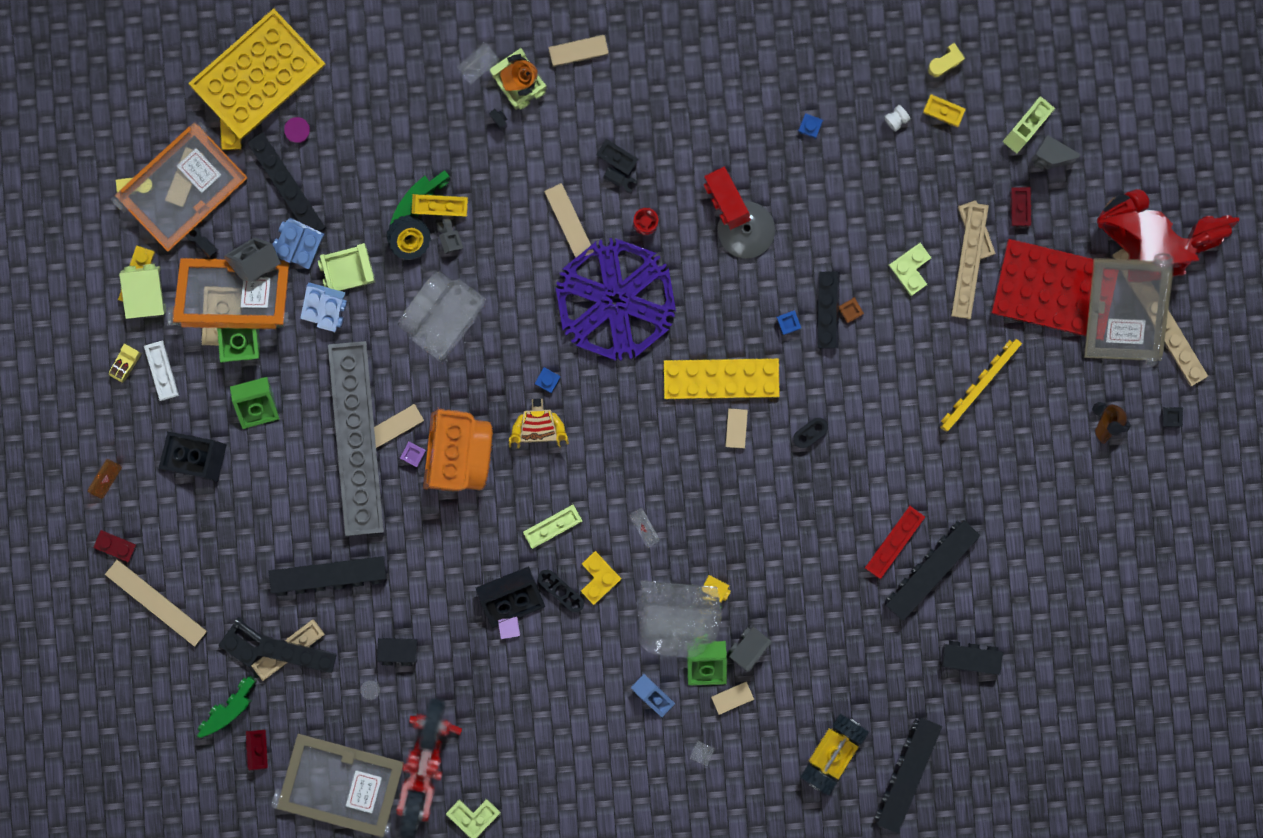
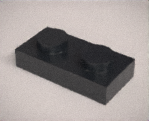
M608 139L604 141L596 154L597 157L628 176L639 160Z

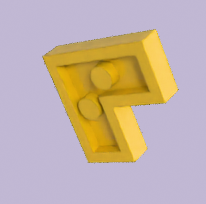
M596 551L582 563L594 579L581 592L594 605L621 578Z

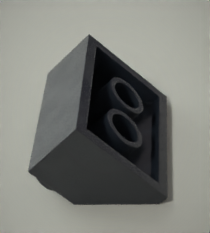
M529 566L475 588L492 628L499 626L501 622H498V620H508L507 618L513 617L520 618L545 607Z

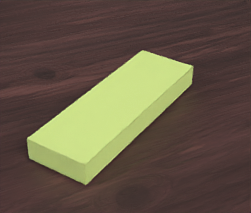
M571 505L525 530L523 533L533 549L582 522V519L575 506Z

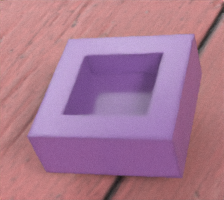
M408 442L400 459L418 467L426 450Z

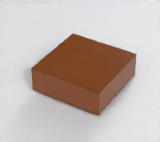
M855 297L839 306V310L847 324L864 314Z

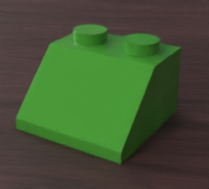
M217 328L220 362L259 359V329Z
M268 377L230 387L232 403L242 429L279 419Z
M726 641L687 642L688 685L727 684Z

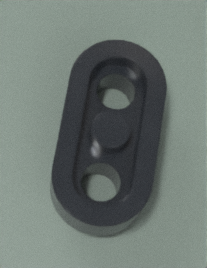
M814 418L795 432L793 436L794 444L799 448H807L826 434L828 430L827 422L823 418ZM816 424L821 425L822 428L820 431L815 430L814 427ZM801 435L806 437L805 442L799 441Z

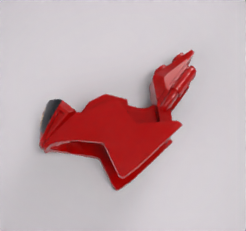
M1119 194L1111 199L1097 218L1098 227L1103 229L1128 253V260L1173 262L1172 277L1186 274L1185 268L1191 262L1199 261L1195 253H1201L1221 245L1224 242V237L1228 238L1232 233V228L1239 222V217L1232 218L1231 215L1222 216L1221 218L1205 216L1192 227L1188 239L1181 238L1171 229L1173 223L1162 212L1146 210L1138 213L1131 198L1123 194ZM1128 269L1127 279L1131 282L1161 279V271Z

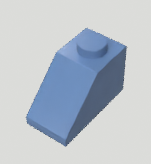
M645 674L631 687L661 717L675 704Z

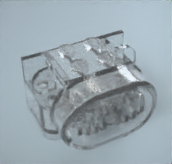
M437 271L428 279L399 320L398 326L411 335L413 341L421 349L443 364L488 302L486 298L464 282L451 280L442 272Z
M640 581L641 598L638 603L640 627L638 639L640 645L648 652L662 656L696 657L703 654L707 644L714 642L718 635L722 611L717 587Z

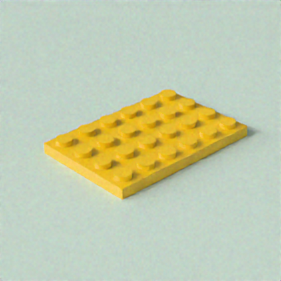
M273 8L188 84L241 141L326 64Z

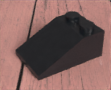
M167 431L158 469L218 482L227 444Z

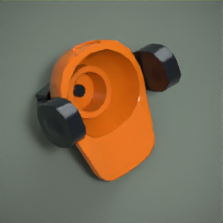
M521 54L508 57V63L512 64L500 73L505 90H521L518 91L519 97L532 93V89L535 83H537V68L534 64L523 58Z

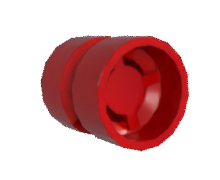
M650 208L639 209L634 216L633 225L635 230L641 235L654 233L658 227L657 213Z

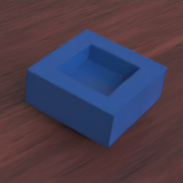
M805 113L798 132L816 139L823 120Z
M795 310L776 317L783 335L801 329Z
M544 367L535 385L552 393L561 376Z

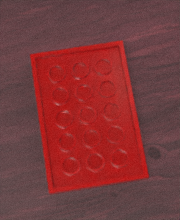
M1007 239L991 314L1086 336L1094 259ZM1103 268L1100 301H1105L1104 313H1098L1096 339L1099 340L1104 338L1119 269Z

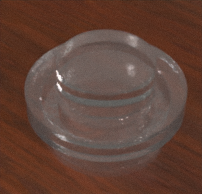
M372 680L364 682L361 686L362 696L368 700L378 697L380 693L378 683Z

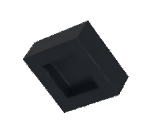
M494 108L489 112V116L501 131L507 127L505 122L507 117L501 110L497 112Z
M1163 407L1162 427H1183V407Z

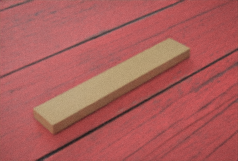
M969 203L952 310L953 317L971 319L989 205Z
M116 560L105 575L194 647L207 633L202 626L119 560Z

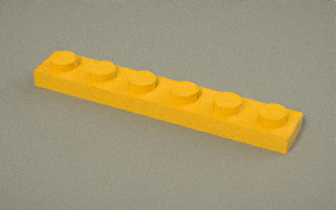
M1018 339L1013 340V342L1009 340L1002 349L1005 351L1002 355L999 356L997 354L990 362L992 364L991 368L988 371L984 369L978 376L980 381L976 385L972 384L966 390L968 395L963 400L960 398L954 404L955 410L951 415L947 413L943 417L941 428L945 432L949 431L1021 346L1022 343Z

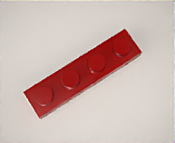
M909 506L867 563L865 569L881 579L925 516Z

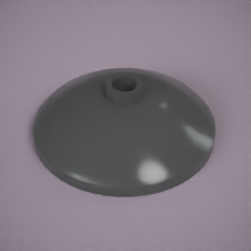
M743 201L749 211L751 221L730 230L728 225H724L720 219L718 237L724 249L731 255L749 259L763 254L770 247L775 235V225L772 216L763 206L755 202ZM745 225L750 226L751 230L749 232L744 231L743 227Z

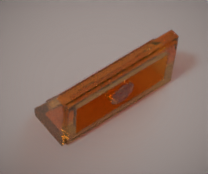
M106 459L87 492L103 499L122 466L111 459Z

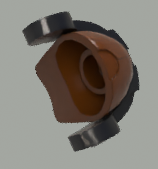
M1098 402L1092 407L1095 415L1102 416L1095 430L1096 436L1102 444H1105L1112 435L1117 436L1122 432H1128L1131 424L1127 420V414L1119 406L1114 404L1107 406L1105 403Z

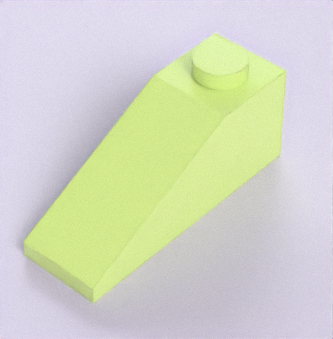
M1040 96L1002 142L1018 153L1055 108Z

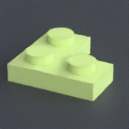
M919 243L889 265L911 296L927 285L916 269L930 260L931 256L923 245Z
M459 799L446 815L470 838H477L501 812L486 799L473 813Z

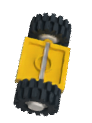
M841 713L832 727L843 734L839 735L829 728L809 759V762L819 767L820 771L808 764L800 776L809 785L828 796L832 793L837 782L828 777L827 773L839 779L858 749V746L850 742L849 738L862 745L869 734V731L861 727L860 724L852 719H848Z

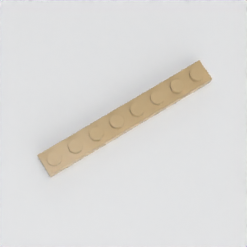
M1124 249L1112 255L1113 259L1128 260L1129 256ZM1120 269L1155 327L1159 294L1151 280L1143 282L1128 281V269ZM1168 310L1164 343L1189 385L1193 386L1208 377Z

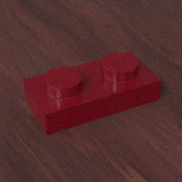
M1011 187V226H1031V187Z
M100 530L93 548L130 562L137 544Z
M266 730L246 731L248 770L268 768Z

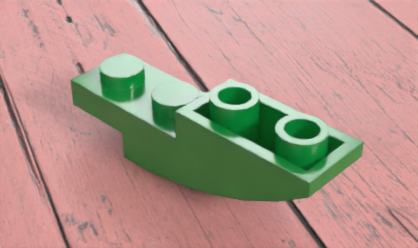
M444 170L431 181L426 176L417 181L398 204L390 224L401 216H419L420 214H412L413 194L434 195L433 191L437 188L441 190L449 184L450 176Z
M251 676L247 679L243 678L237 686L240 688L236 695L232 694L227 700L228 706H225L223 703L218 706L215 704L209 712L211 717L207 722L204 720L197 730L200 732L197 736L201 738L210 735L235 720L252 702L246 695L257 680Z

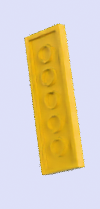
M779 359L664 361V399L779 397Z

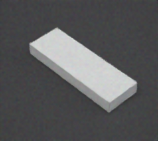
M159 341L145 345V352L159 400L163 401L179 396L164 342Z

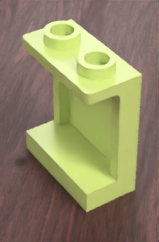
M521 48L513 54H511L510 56H508L511 57L512 55L521 54V56L528 61V59L525 56V53ZM507 58L490 68V73L515 110L518 108L523 109L530 104L529 101L534 97L538 99L546 93L547 86L538 75L537 83H535L532 89L533 92L526 96L519 97L518 91L521 90H505L500 73L512 64L508 63Z
M364 243L354 248L320 255L321 260H318L320 271H324L326 277L323 279L324 287L344 291L375 282L368 251Z
M155 264L143 265V268L137 269L136 266H127L119 273L126 319L165 314L166 305L163 302L159 274L160 266L155 267Z

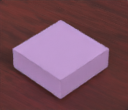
M517 617L507 618L508 620H498V622H501L499 623L501 639L520 636Z

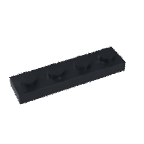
M838 271L819 272L818 348H838L840 272Z
M261 635L257 655L328 673H332L337 656L336 653Z

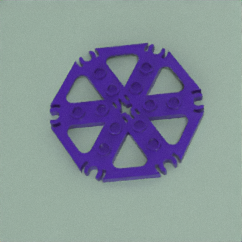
M609 238V246H604L602 240H599L600 248L598 249L596 242H594L566 265L562 270L569 272V274L560 272V275L566 278L565 282L556 283L559 287H564V289L555 288L562 329L564 331L567 327L571 328L565 332L566 336L569 333L575 334V338L571 342L575 343L580 339L579 343L575 346L617 361L616 353H619L618 358L622 361L623 353H628L629 358L632 359L631 351L634 350L636 358L670 329H666L662 325L671 327L672 324L668 323L666 318L668 316L675 317V314L668 312V310L676 312L669 268L661 272V270L666 268L667 264L665 263L662 266L656 264L660 256H656L654 260H651L657 253L615 238L616 246H613V240ZM594 250L593 253L586 255L587 251ZM624 250L641 256L644 259V264L622 281L618 258L619 252ZM597 256L600 261L603 284L577 275V267L589 257ZM660 279L664 284L666 303L658 305L636 297V295L654 280ZM574 294L593 301L595 304L579 318L571 320L568 317L565 299L567 295ZM618 294L619 299L626 303L617 302L616 305L612 304L613 300H611L609 297H615V295ZM628 315L654 324L655 332L642 343H634ZM609 318L613 347L605 349L591 344L588 341V335Z

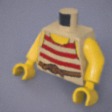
M543 399L531 400L532 410L524 411V414L518 416L509 438V447L515 442L518 444L517 448H520V442L557 441V445L560 446V441L565 440L566 444H569L563 422L556 413H552L551 410H543Z

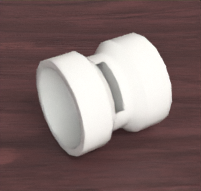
M900 105L894 108V112L884 116L887 124L895 132L900 129L902 123H907L911 120L908 113Z

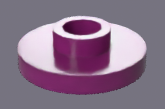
M294 117L285 124L284 133L291 142L300 143L308 138L310 127L303 118Z

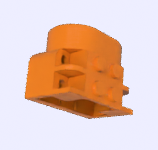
M441 409L432 412L423 489H438L442 491H459L464 488L484 489L490 464L492 445L491 423L475 420L471 414Z

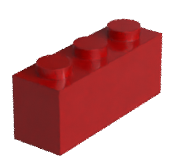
M725 166L704 176L706 183L703 186L707 194H712L714 199H711L716 210L720 209L722 214L719 216L724 225L727 224L729 229L732 230L751 221L749 211Z

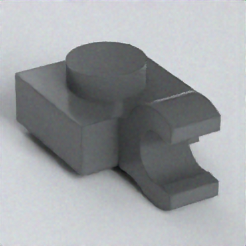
M450 219L442 220L443 222L436 223L437 229L443 233L439 237L445 253L463 249L458 230L453 231Z

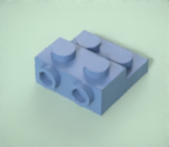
M289 218L286 222L283 221L278 230L281 235L279 239L276 238L274 240L273 247L278 258L289 263L292 261L310 269L325 234Z
M309 282L306 287L300 319L318 323V328L336 332L337 328H341L344 319L341 316V312L345 311L347 300H344L345 292Z

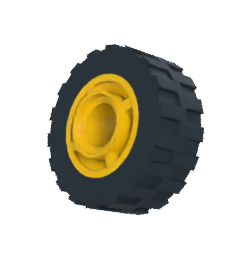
M401 216L397 220L395 219L387 230L386 238L388 245L399 258L405 260L415 259L425 253L426 249L430 246V232L425 223L420 218L418 219L417 216ZM412 235L410 239L405 240L407 236Z

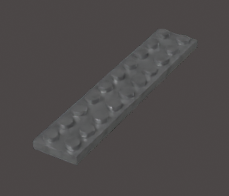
M366 341L329 344L328 353L345 536L382 533L384 529Z

